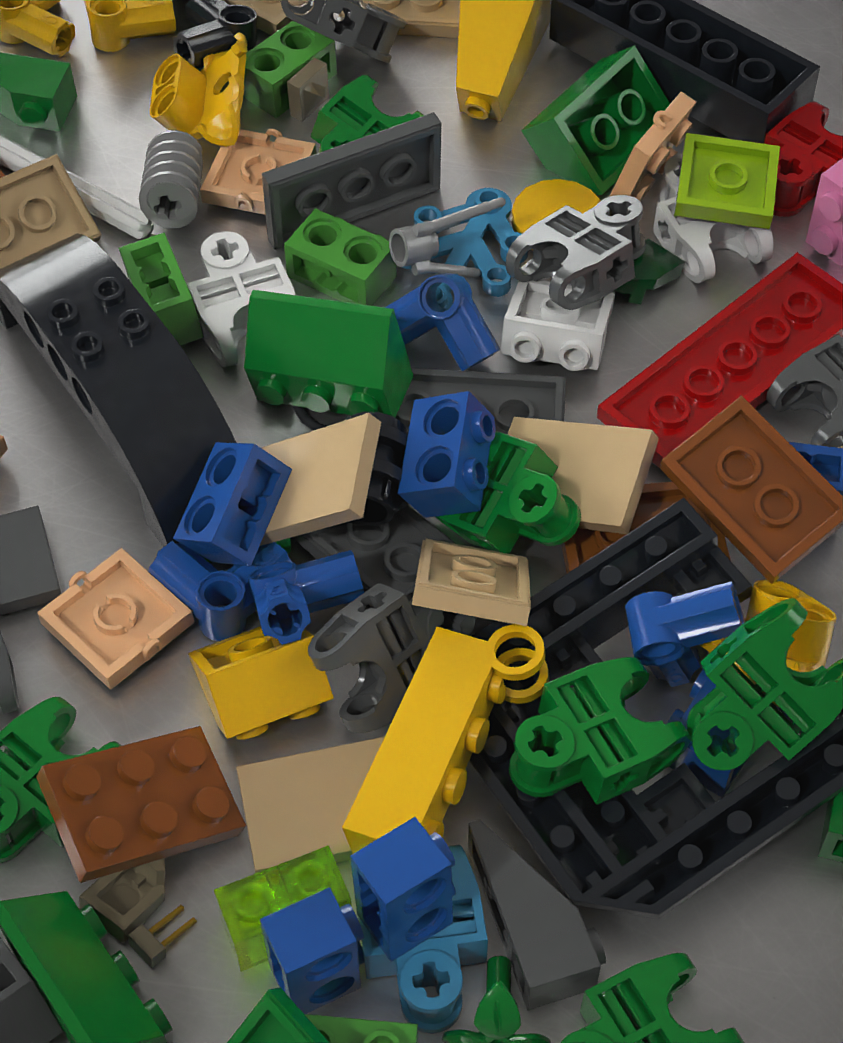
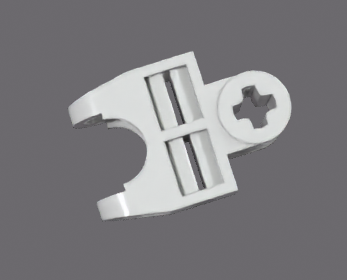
M682 154L674 155L668 159L664 167V179L667 184L661 190L659 202H657L653 233L663 248L685 261L682 272L691 281L701 283L715 276L716 266L712 253L715 250L728 249L735 251L744 259L749 258L755 264L772 258L774 243L771 227L770 229L674 216Z
M223 231L212 234L203 242L201 257L207 270L205 278L189 282L187 287L195 305L205 345L222 367H228L239 362L237 345L247 335L249 297L253 289L295 295V292L280 257L256 263L249 245L243 236L234 232Z

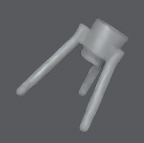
M500 197L429 222L393 229L389 237V249L393 261L399 267L411 265L412 273L415 276L427 273H453L462 277H479L481 271L478 268L430 262L431 258L436 256L439 251L437 233L457 226L462 221L503 207L506 204L505 199Z

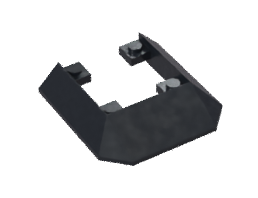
M682 498L530 597L531 609L527 626L536 630L543 639L545 661L548 666L550 682L591 664L603 662L594 649L629 626L625 606L630 599L637 595L653 591L666 592L672 596L678 593L683 595L732 581L739 602L742 603L751 597L752 584L718 547V535L688 501ZM493 621L473 634L472 637L488 641L495 631L504 626L511 625V623ZM511 638L504 641L498 647L496 658L514 648H527L535 651V647L524 638ZM517 661L509 664L508 666L519 667L525 665L528 662ZM538 671L533 676L524 680L511 681L503 679L504 685L512 690L528 689L536 683L540 672ZM541 696L531 702L522 704L511 703L506 700L501 704L494 703L488 717L490 726L486 743L479 754L472 753L469 760L573 905L660 919L843 791V709L827 728L788 761L783 755L717 802L685 763L637 795L631 789L597 805L582 781L547 797H534L523 793L511 780L509 764L515 751L514 741L517 729L528 718L540 715L538 710ZM778 707V709L782 712V714H783L791 723H793V721L789 718V716H788L781 708Z

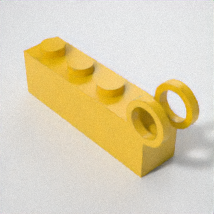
M511 624L498 629L491 635L488 641L436 627L342 826L353 854L413 817L417 818L429 835L437 832L443 838V818L449 805L458 804L464 793L467 782V771L465 769L472 753L479 754L486 743L490 726L488 717L494 703L501 704L504 700L516 704L531 702L542 695L544 684L549 682L544 642L536 630L529 626ZM511 638H524L535 647V651L527 648H514L496 658L498 647L504 641ZM517 661L528 662L525 665L519 667L508 666L509 664ZM538 671L540 672L536 683L528 689L512 690L504 685L503 679L511 681L524 680L533 676Z

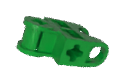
M362 75L342 87L319 110L310 137L320 144V153L425 115L419 111L413 114L408 112L399 117L382 113L374 105L372 99L379 83L368 75Z
M496 431L495 437L490 444L487 464L489 478L488 484L483 490L481 510L436 516L435 518L473 545L486 550L510 554L520 535L546 546H556L568 541L576 533L580 525L581 512L578 505L569 496L561 494L560 487L552 479L558 466L537 444Z
M795 598L781 601L743 623L700 662L706 676L716 687L692 707L687 717L686 727L692 737L691 742L696 756L707 767L721 771L737 768L767 740L789 761L827 728L843 709V658L827 669L822 665L810 672H798L787 667V652L790 645L795 641L791 635L802 625L808 614L807 610ZM735 661H736V662L738 663V665L756 682L755 685H754V683L734 664ZM773 701L789 716L793 723L772 703ZM714 726H717L723 731L729 729L730 735L722 739L716 734L710 736L709 731Z
M634 657L608 660L591 664L544 684L538 710L540 715L528 718L517 729L514 741L515 751L510 760L509 774L512 782L520 791L534 797L551 796L564 788L582 781L597 805L645 784L669 767L687 749L692 737L682 722L675 721L664 724L662 720L646 722L630 715L624 708L626 706L625 700L634 696L646 685L649 680V673L641 661Z
M52 697L40 702L15 718L0 731V747H5L4 752L0 749V863L10 861L19 855L24 847L41 831L59 846H64L36 778L43 765L122 746L118 742L112 741L102 746L99 750L93 747L89 751L78 755H68L59 752L65 744L62 739L69 732L76 718L75 707L61 697ZM7 834H8L9 837H10V840H11L10 843H9L8 840H7V837H6Z
M673 953L635 964L585 990L580 1013L587 1026L567 1035L561 1041V1043L745 1042L733 1027L715 1033L713 1029L698 1032L688 1030L674 1020L668 1008V1004L673 1001L672 994L690 982L697 973L696 967L685 953Z

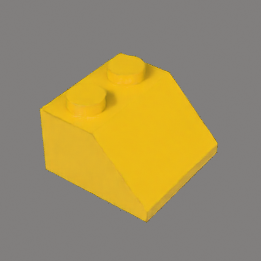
M260 626L188 653L217 726L227 739L234 736L238 740L253 738L264 733L268 729V723L286 716L293 720L308 717L321 709V703L334 699L326 672L316 669L308 654V646L314 637L308 630L304 628L301 640L282 645L278 639L272 636H264Z

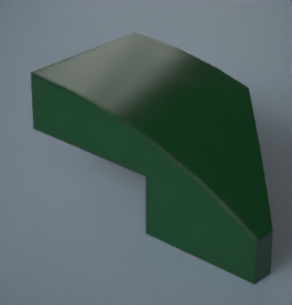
M649 238L645 240L646 249L644 253L634 259L635 277L614 290L627 298L629 303L641 305L647 289L654 290L678 279L685 265V261Z

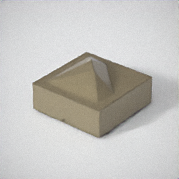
M314 58L287 81L290 116L303 122L329 98L327 63Z

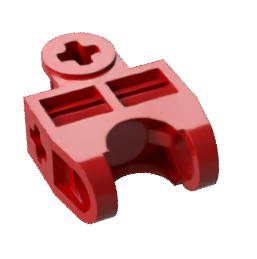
M816 101L809 102L791 112L766 134L764 144L780 146L773 213L775 216L790 217L800 213L816 197L821 174L843 158V136L833 134L824 128L829 116V109Z

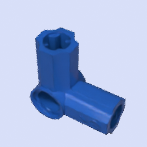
M446 273L431 276L421 283L419 287L385 307L394 309L404 345L409 344L437 327L461 371L468 370L501 350L472 299V290L469 283L458 274ZM441 283L449 285L454 293V302L448 310L442 308L436 300V290Z
M171 541L158 551L157 557L149 566V573L192 611L193 615L198 619L199 628L204 636L214 641H222L241 634L246 628L247 617L257 610L248 575L254 570L269 564L292 561L286 550L276 542L259 546L251 566L234 565L227 571H218L195 551L181 543Z
M352 550L298 565L290 561L277 562L260 567L248 575L264 636H272L278 639L282 645L301 640L304 628L311 623L310 613L350 603L364 593Z
M732 581L675 597L669 593L658 591L642 593L630 599L625 606L634 658L639 659L644 666H648L655 678L667 681L671 687L690 683L691 676L701 667L700 655L696 645L726 638L745 623L742 607Z

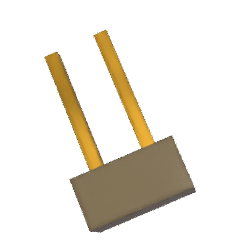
M182 905L178 906L149 930L141 924L128 934V944L151 968L166 958L165 947L197 923V920L193 917L161 943L155 938L153 934L184 911Z

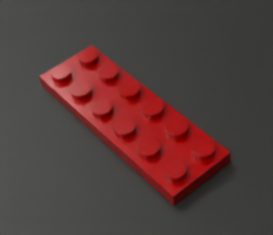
M797 252L600 403L597 409V419L608 426L653 430L659 440L652 463L660 468L661 460L740 396H743L754 408H757L767 400L769 388L777 376L798 357L838 334L843 338V284Z

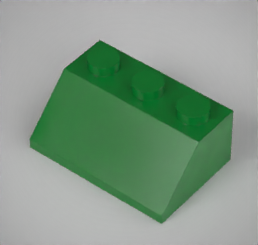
M634 45L600 59L521 131L546 169L566 180L578 182L591 189L597 196H600L618 180L634 146L654 124L653 117L657 111H665L670 103Z
M253 289L249 297L244 370L257 400L271 405L285 404L308 408L319 413L328 411L353 415L360 412H379L396 418L414 375L394 309Z
M67 891L0 901V929L13 955L35 983L70 1043H167L165 1035L173 1030L168 1019L153 998L144 1004L132 988V986L140 982L136 972L121 950L111 956L100 939L108 935L90 904L79 909Z

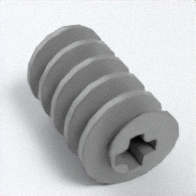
M178 130L164 131L151 140L146 152L138 198L140 209L147 219L165 228H181L188 225L196 217L203 169V148L197 139L186 132Z

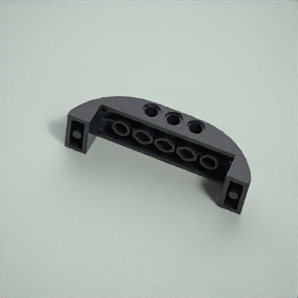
M76 233L1 268V323L6 330L17 324L22 327L139 489L147 526L160 544L164 547L171 541L180 543L173 539L215 442L237 443L200 374L182 347L122 270L96 242L87 236Z

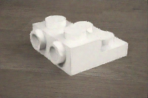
M519 281L504 317L500 354L513 356L514 359L523 363L537 362L539 360L558 363L571 371L598 370L604 350L607 327L613 310L615 292L612 291L601 299L578 309L567 310L550 299L549 286L551 281ZM570 284L567 285L564 296H567L572 291Z

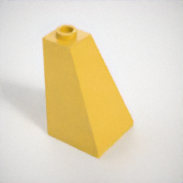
M460 0L456 91L460 112H464L470 117L479 120L489 118L502 121L550 23L551 0Z

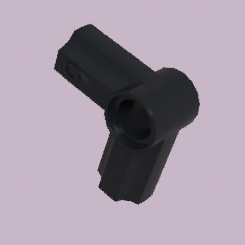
M190 0L185 5V15L196 26L180 31L177 36L173 37V51L197 69L204 66L203 58L207 55L230 50L237 41L234 35L238 32L245 35L248 51L256 47L257 13L248 6L229 5L224 0Z

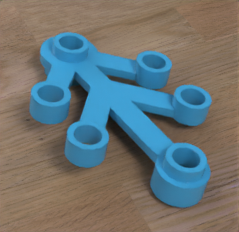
M482 188L472 192L467 197L466 204L443 211L429 205L419 207L414 212V224L423 223V221L427 220L432 221L486 201L488 202L500 197L504 198L506 204L503 207L460 222V224L467 223L463 231L439 237L438 254L431 259L450 254L444 264L465 267L471 259L475 267L481 271L482 288L486 294L500 297L510 291L511 276L507 273L506 266L496 263L482 238L486 231H492L500 244V256L506 262V256L511 244L522 234L514 232L507 220L511 214L512 203L506 193L495 188ZM528 251L524 254L520 263L527 259ZM409 265V266H404V267H401V268L411 269V265ZM493 279H500V280H502V281H500V282H494V281H491V280H493ZM441 283L436 290V300L442 308L448 310L453 304V297L451 295L453 290L449 285Z

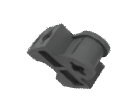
M280 0L283 12L294 22L348 47H354L364 54L389 63L392 58L389 52L399 29H405L407 21L375 5L366 4L362 0H308L299 6L291 4L288 0ZM343 10L345 13V18L338 17L335 20L333 17V13L340 14Z
M615 195L601 200L595 207L585 213H581L568 205L562 207L532 225L515 239L506 256L507 273L520 282L538 281L543 278L553 277L549 286L550 299L567 310H575L601 299L635 277L634 259L640 257L646 249L645 237L640 233L639 221L643 216L641 201L629 195ZM533 249V258L519 268L524 254ZM570 283L572 291L567 296H564L565 289Z
M839 334L798 357L777 376L767 393V401L778 412L791 409L793 412L799 409H812L820 412L827 418L828 421L812 437L810 443L812 445L836 448L843 446V338Z
M378 582L338 611L317 632L308 646V654L315 668L320 671H331L348 663H351L353 666L359 663L360 672L358 680L352 690L348 692L350 698L341 706L339 715L347 730L354 733L371 732L392 723L436 627L471 636L476 617L412 605L415 585L406 593H403Z

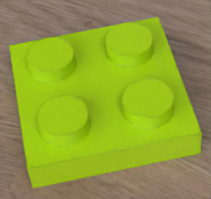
M686 133L674 216L770 229L774 213L780 146Z

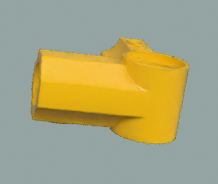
M0 0V40L8 44L27 42L51 55L61 58L70 49L71 42L75 37V26L48 12L60 0Z
M83 0L90 23L92 43L99 50L115 52L125 48L129 44L130 39L173 34L176 31L172 0Z

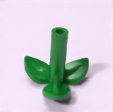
M493 956L487 961L486 994L479 1003L474 1019V1025L479 1032L457 1029L447 1031L442 1036L444 1043H551L548 1037L536 1033L515 1034L521 1026V1018L517 1003L511 994L512 963L510 959L504 956Z

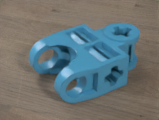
M461 845L449 846L455 859V865L451 867L452 882L456 890V895L452 897V924L390 962L359 918L364 934V939L361 942L366 979L397 975L403 1016L408 1023L418 1024V1031L424 1033L443 1032L455 1024L462 1011L461 991L463 977L461 966L487 962L488 937L479 886ZM435 986L439 996L427 997L425 987Z

